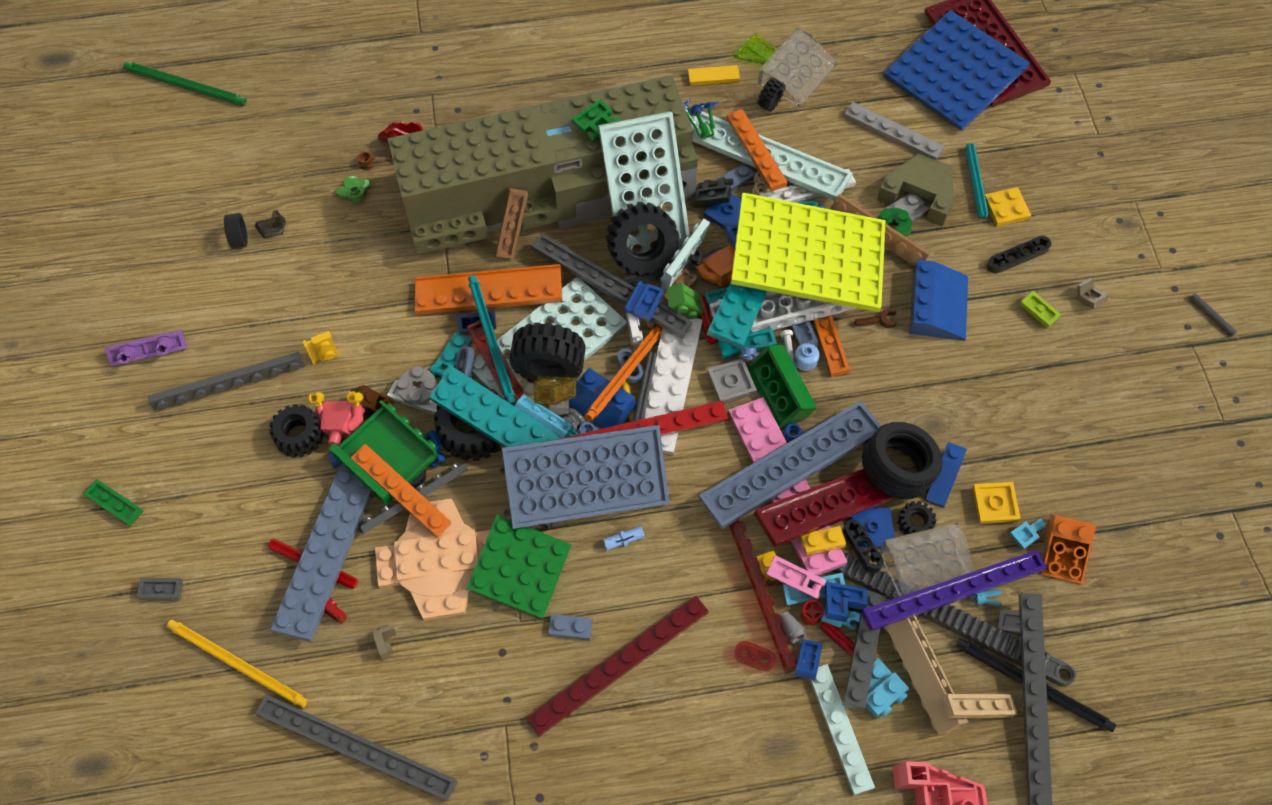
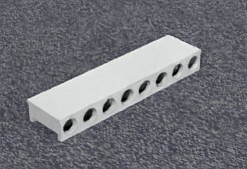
M768 291L749 333L769 328L777 330L792 324L796 325L856 308ZM721 301L709 304L712 321Z

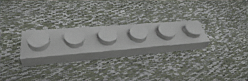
M852 102L844 114L845 119L932 159L937 160L944 149V145Z

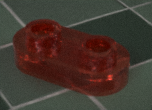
M748 641L738 643L735 648V658L742 664L760 671H769L775 665L776 657L769 649ZM747 651L749 655L742 656L741 652ZM766 658L768 660V663L763 664L761 662V659Z

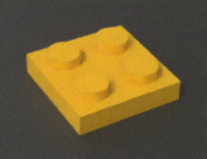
M1018 187L985 194L987 208L996 227L1030 219L1031 213Z
M1013 482L973 485L972 489L979 524L1019 522L1021 518Z

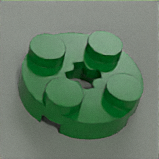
M889 208L880 212L878 219L885 220V224L888 226L896 222V224H899V226H895L896 231L905 237L910 235L912 220L906 210Z

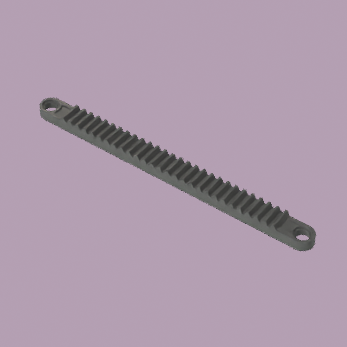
M844 553L848 561L847 565L832 570L836 574L843 573L844 578L872 592L885 595L888 600L919 590L918 587H913L910 583H905L902 579H897L886 571L880 570L878 573L867 572L858 557H852L850 553ZM948 604L919 614L939 626L1022 667L1021 642L1018 637H1013L1010 633H1005L1002 629H997L994 625H989L986 621H981L978 617H973L970 613H965L964 610L957 609L954 605ZM1045 652L1046 679L1062 687L1072 684L1076 679L1074 668L1051 656L1050 653ZM1059 671H1067L1069 680H1062L1059 677Z

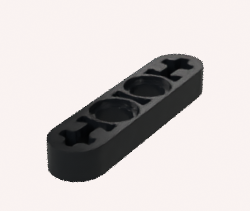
M1039 236L990 257L987 269L997 274L1046 254L1051 247V240L1046 236ZM1022 249H1029L1031 254H1025ZM1007 255L1015 256L1016 260H1009Z

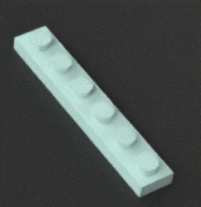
M828 664L820 666L817 670L816 680H809L852 794L855 796L873 790L875 786L845 708L842 705L843 703Z

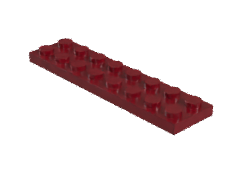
M864 469L758 508L755 510L754 515L773 547H776L897 498L890 497L878 490L869 481Z

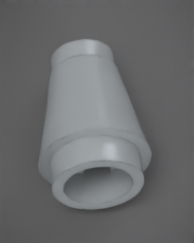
M788 611L779 616L778 619L788 641L795 644L805 638V628Z

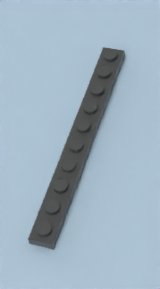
M543 233L531 244L533 251L555 264H560L565 270L627 305L635 287ZM659 303L651 318V321L680 338L692 326L691 320L662 303Z
M1020 593L1018 597L1028 805H1052L1042 594Z
M265 695L255 713L267 721L446 802L449 801L458 782L454 778L269 695Z

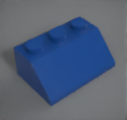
M588 368L575 385L569 400V407L585 417L588 408L610 381L591 368ZM619 388L592 422L601 428L623 424L636 408L635 397Z

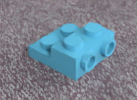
M879 658L874 661L866 709L875 719L879 715L885 717L892 710L890 706L893 703L897 702L900 704L908 697L906 692L909 690L908 686L895 672L892 674Z

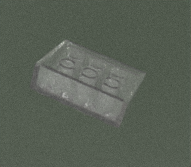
M797 28L760 68L758 83L764 86L772 77L779 80L786 86L783 98L800 107L837 65V62L810 34Z
M958 522L885 540L879 551L900 597L975 571L967 539Z

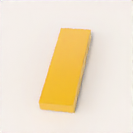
M738 65L688 69L690 86L740 82Z

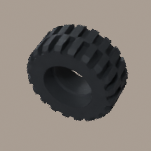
M637 202L635 206L632 203L628 204V209L623 210L621 208L618 211L619 215L612 217V225L607 227L609 235H606L607 248L619 267L625 269L627 273H636L637 276H643L644 273L650 276L656 270L659 273L663 270L662 267L664 265L671 264L669 260L671 257H674L676 253L674 251L675 248H679L677 226L671 217L659 206L656 207L649 202L647 204ZM642 224L654 225L658 230V238L653 248L641 254L630 252L627 248V239L631 231Z
M540 322L533 325L527 324L524 327H520L513 335L509 361L512 369L517 374H520L523 378H528L530 381H537L541 384L549 383L550 385L570 383L576 380L583 371L586 345L578 333L572 332L570 328H564L562 325L541 324Z
M490 390L494 394L498 395V392L496 390ZM439 405L436 406L437 411L434 413L435 429L444 449L447 452L451 451L452 456L458 458L460 455L462 460L468 461L469 458H473V461L479 460V457L484 456V458H488L491 452L497 453L500 450V444L481 432L463 433L457 430L455 424L459 418Z

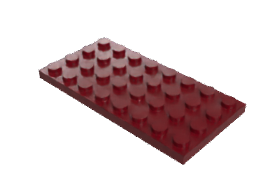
M946 0L925 8L924 13L933 26L951 10L1030 62L1029 67L990 104L991 107L1050 86L1051 80L992 0Z

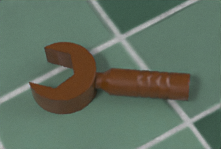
M890 308L884 309L880 317L855 319V325L863 326L880 322L885 328H893L897 322L889 321L887 316L896 315V311Z

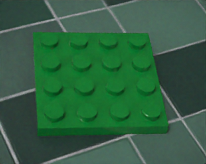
M496 515L466 590L543 620L572 544L529 527L513 529L511 520Z

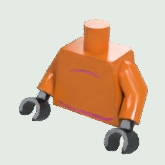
M731 245L702 259V253L698 250L695 252L697 259L692 254L690 255V262L697 265L696 268L705 281L717 284L719 287L730 284L735 251Z

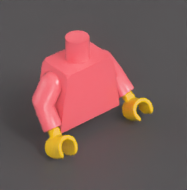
M317 392L308 396L310 403H316L317 407L315 409L320 421L321 431L329 436V445L335 443L339 446L341 438H348L363 422L365 409L359 404L363 399V395L360 392H348V401H326L323 405L324 395Z

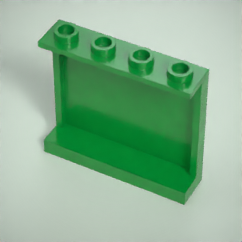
M381 400L379 401L380 409L339 446L333 443L329 450L343 466L387 505L394 498L351 457L366 444L410 484L438 457V454L436 452L437 447L431 440L426 441L418 428L415 427L413 429L409 425L410 422L403 415L398 416L396 414V409L390 403L386 405Z

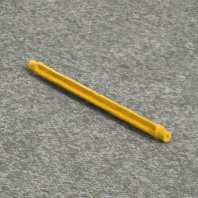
M174 620L168 622L167 628L172 630V633L195 644L200 649L279 694L293 705L305 708L308 704V699L304 698L301 693L283 685L271 676L184 626L181 622Z

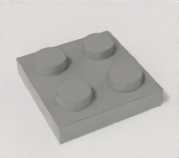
M743 358L709 368L707 371L718 400L723 401V403L756 394V387Z

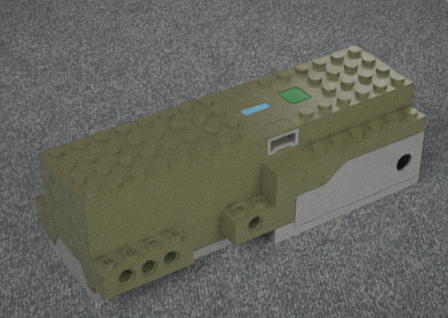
M673 75L388 138L417 254L488 238L487 231L501 228L509 188L528 191L522 220L523 230L557 222L559 229L613 217L601 141L596 139L590 142L588 135L592 132L588 131L583 134L572 124L573 117L599 99L612 109L610 118L613 119L618 116L621 121L670 111L673 113L685 200L694 198L698 158L693 148V129ZM659 129L653 130L652 138H659L661 131ZM636 133L633 137L634 142L637 143L643 139L642 133ZM619 136L615 140L616 146H622L625 142L623 136ZM659 147L655 150V157L663 155V148ZM638 152L636 159L642 161L646 156L645 152ZM621 155L618 158V163L625 164L628 160L627 155ZM660 166L657 169L658 175H663L666 172L665 166ZM643 169L640 171L639 177L645 179L648 176V170ZM624 173L621 176L622 182L630 180L629 173ZM668 184L660 186L661 193H665L669 189ZM648 187L642 190V196L644 197L649 196L651 193V189ZM627 191L624 194L625 200H630L633 197L632 191Z

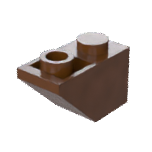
M365 385L350 391L360 392L363 395L362 401L359 402L365 409L363 415L372 416L381 408L379 403L381 400L386 405L390 403L394 406L395 401Z

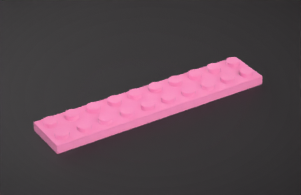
M764 397L728 410V414L752 463L787 444ZM805 479L771 501L772 503L806 491L810 487ZM830 526L824 527V528L819 529V530L828 529V528H830ZM800 537L791 540L804 569L817 576L847 565L848 561L841 549L806 556Z

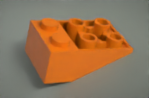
M1051 513L1043 554V561L1047 568L1041 572V575L1083 584L1096 524Z

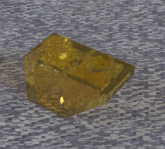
M538 376L533 385L534 403L555 404L577 396L576 378Z

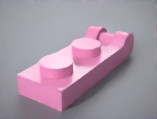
M776 555L773 557L765 574L816 600L821 595L819 593L821 587H824L826 583L825 579ZM809 580L814 582L812 589L807 587Z

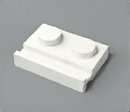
M628 312L626 313L632 349L636 350L640 342L643 341L642 331H639L638 328L640 326L639 318L632 316Z

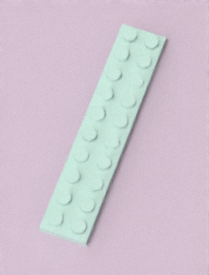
M702 111L700 114L702 121H708L710 124L709 114ZM693 116L692 118L694 119L696 124L699 125L697 117ZM713 116L716 127L713 129L715 134L706 139H702L697 134L696 129L690 122L693 129V142L755 167L729 122ZM759 135L786 180L835 201L852 178L853 173Z

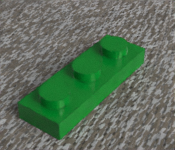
M98 479L83 493L85 497L129 527L144 512L140 507Z

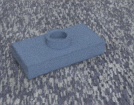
M809 321L790 326L798 346L804 343L818 346L817 338Z

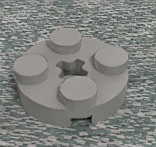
M420 366L406 371L397 381L400 397L411 405L413 403H419V405L428 403L430 401L429 396L437 386L433 374ZM420 383L421 389H412L415 384Z

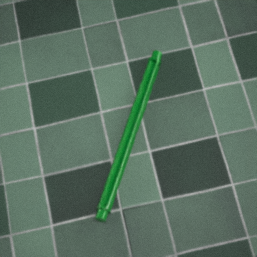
M125 62L123 64L124 69L138 75L237 105H246L247 99L239 94L133 62Z

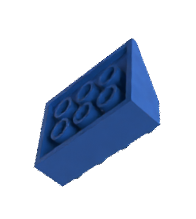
M917 260L912 279L909 334L965 341L968 276L934 261Z

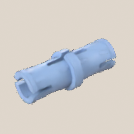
M638 526L625 532L623 530L619 531V534L608 538H603V543L608 551L621 545L627 546L628 543L645 538L642 527Z

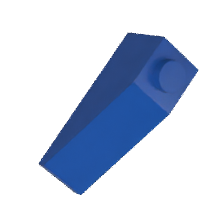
M950 442L947 443L942 453L941 472L930 486L925 501L942 508L945 507L964 459L966 448Z

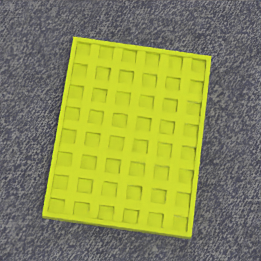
M742 193L730 284L880 312L882 305L885 220Z

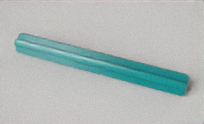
M973 143L966 144L965 152L977 214L979 218H986L989 213L976 148Z

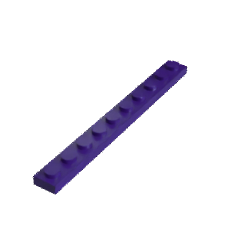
M1035 550L863 609L861 614L869 630L873 631L1042 572L1047 567L1039 552Z

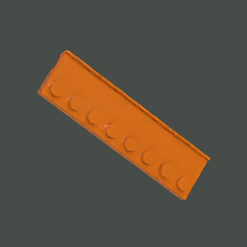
M560 264L415 277L416 315L477 310L471 289L469 288L468 277L475 275L480 283V289L487 309L563 302Z

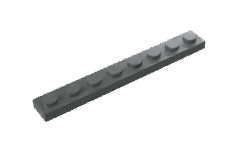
M296 352L148 396V401L155 411L164 410L170 406L184 404L190 400L202 399L207 395L222 393L231 388H239L251 382H259L265 378L277 377L282 373L297 371L305 367L300 353Z

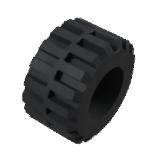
M293 404V407L288 405L285 406L283 411L281 409L277 411L278 415L272 417L274 421L270 422L269 426L271 429H269V433L278 450L283 452L284 455L288 456L290 454L292 458H296L299 455L301 458L306 453L310 455L312 453L311 450H316L318 448L317 444H321L323 431H321L318 417L311 408H306L305 405L300 407L297 404ZM299 425L306 426L300 435L294 437L287 436L293 427Z

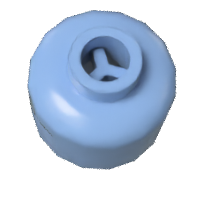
M810 343L799 345L794 354L796 367L802 371L813 370L819 360L817 347Z

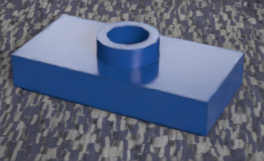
M802 639L794 676L816 680L823 643Z

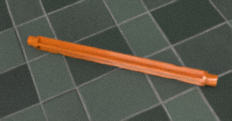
M657 325L652 328L588 408L585 415L587 421L591 422L599 415L659 339L663 327Z

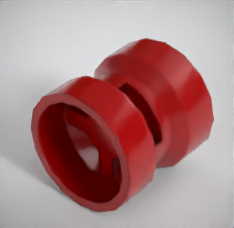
M815 600L807 601L800 615L803 623L808 626L818 624L823 615V606Z

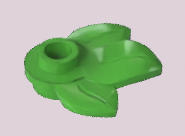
M348 176L344 179V186L336 188L335 192L341 198L348 197L353 202H359L364 198L365 190L369 188L370 181L368 178L359 180L356 176Z

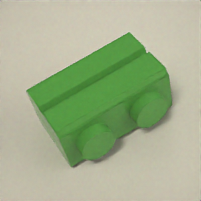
M683 283L675 284L666 289L669 307L678 314L685 316L687 319H696L697 316L704 313L701 295Z

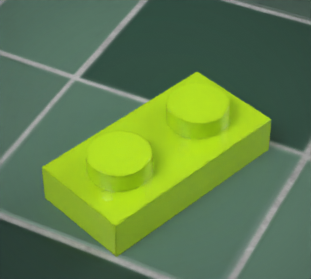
M1034 291L1027 295L1019 304L1047 329L1061 316L1056 309Z

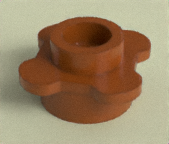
M368 151L359 153L357 166L359 168H372L375 155Z

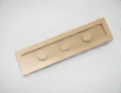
M946 694L942 697L948 718H1012L1018 715L1011 694Z

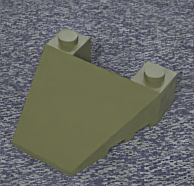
M918 154L886 175L880 187L877 200L891 205L896 202L901 190L933 202L926 220L943 227L953 204L952 166Z

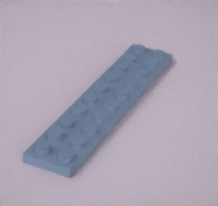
M859 401L700 494L699 500L722 530L864 445L881 425L865 405Z
M342 464L339 466L270 629L272 633L312 643L327 600L329 601L372 495V492Z

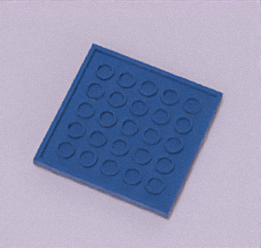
M950 10L884 71V77L963 131L1029 67L1030 62Z

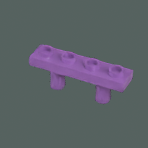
M182 329L106 346L105 351L110 365L113 366L186 349L187 344Z

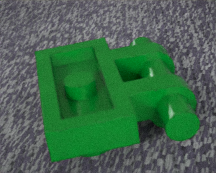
M599 99L573 117L572 124L583 134L591 131L592 133L588 135V139L590 142H593L596 139H600L598 124L601 122L604 124L614 123L621 120L618 116L611 119L612 109Z

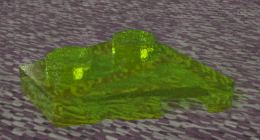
M757 33L734 52L736 59L768 66L780 55V50Z

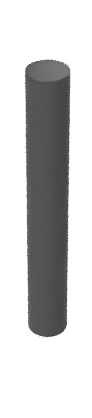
M1196 293L1190 297L1195 304L1231 337L1237 333L1227 321Z

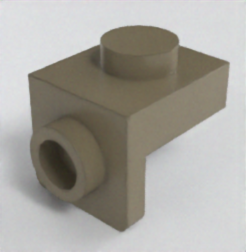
M1092 278L1085 280L1077 286L1078 300L1092 309L1108 301V295L1094 287V279Z

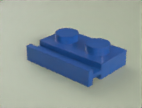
M639 281L625 307V313L629 312L632 316L650 322L664 295L665 289L648 283L646 285Z

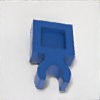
M430 430L423 438L426 441L431 440L436 445L438 457L430 465L432 467H439L438 462L445 461V456L440 453V449L443 446L437 432Z

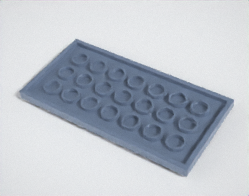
M659 425L501 448L513 529L670 504Z

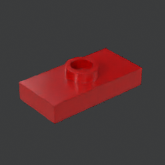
M329 598L325 605L324 613L340 624H343L347 619L345 612L337 607V603Z

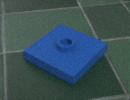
M731 193L730 202L712 204L704 212V216L725 230L728 226L737 225L741 199Z
M872 508L850 517L861 523L876 548H895L891 508ZM858 543L860 549H868L865 543Z

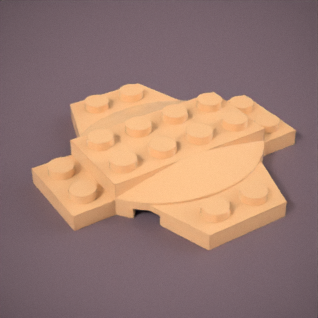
M452 498L430 502L452 523L438 538L412 514H409L405 533L398 541H395L394 545L375 548L379 588L400 585L403 589L411 592L424 621L465 615L470 594L466 587L490 530L475 532V529L473 530L464 524Z

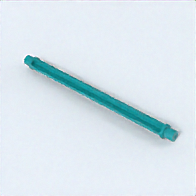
M472 275L468 277L469 288L475 301L504 394V400L514 406L516 404L515 394L513 393L480 289V283L477 281L476 276Z

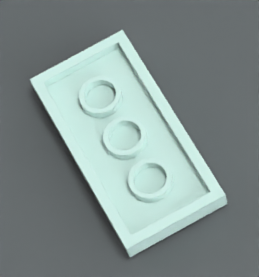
M703 219L700 224L697 223L694 226L693 234L691 237L687 236L684 240L683 248L681 251L677 250L672 264L668 263L665 267L664 275L660 280L662 282L661 288L665 289L664 292L667 293L666 289L672 286L688 263L690 255L695 253L704 240L710 224L709 221Z

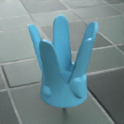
M1000 590L985 591L970 596V598L975 599L976 605L1002 606L1001 602L986 599L987 597L1001 595L1002 591Z

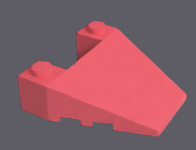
M906 761L892 767L895 789H914L916 805H987L985 786L961 776H954L949 774V771L939 770L926 762Z

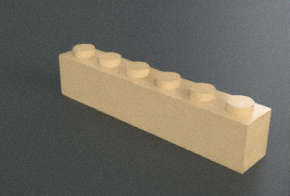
M916 616L885 626L884 629L890 634L893 647L902 659V666L909 673L912 686L918 692L921 698V705L928 712L931 725L938 735L949 733L968 723L967 718H948L942 697L946 694H954Z

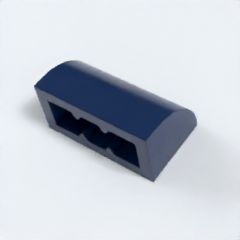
M495 308L487 309L493 329H496ZM477 310L458 311L459 333L483 331Z

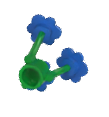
M689 99L684 102L683 105L687 116L696 129L697 134L702 139L713 136L715 134L713 129L716 127L713 121L712 108H715L719 101L694 104L686 109L689 107L687 103L691 100ZM704 109H708L710 124L708 121L703 122L700 114ZM692 116L697 117L699 125L696 124Z

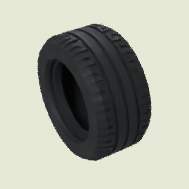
M891 422L879 427L868 441L862 453V465L869 481L882 493L898 499H913L924 494L937 479L942 469V456L935 440L926 431L910 423ZM886 448L897 449L907 454L916 464L918 473L907 472L894 465L887 456Z

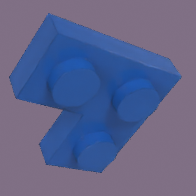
M826 581L824 586L826 619L846 622L848 619V607L866 609L868 605L867 589Z

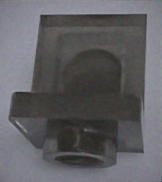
M274 210L272 218L257 221L255 228L265 239L283 234L286 221L277 210Z

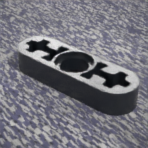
M854 519L848 520L842 530L844 537L864 569L869 573H878L884 563L881 554L861 523ZM858 543H865L868 546V549H860L858 547ZM870 560H871L872 562H877V565H875L874 563H873V564H870V563H869Z

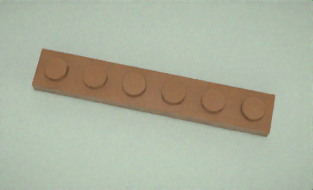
M841 194L837 196L830 207V210L876 218ZM885 224L884 247L915 266L917 260L926 261L930 252Z

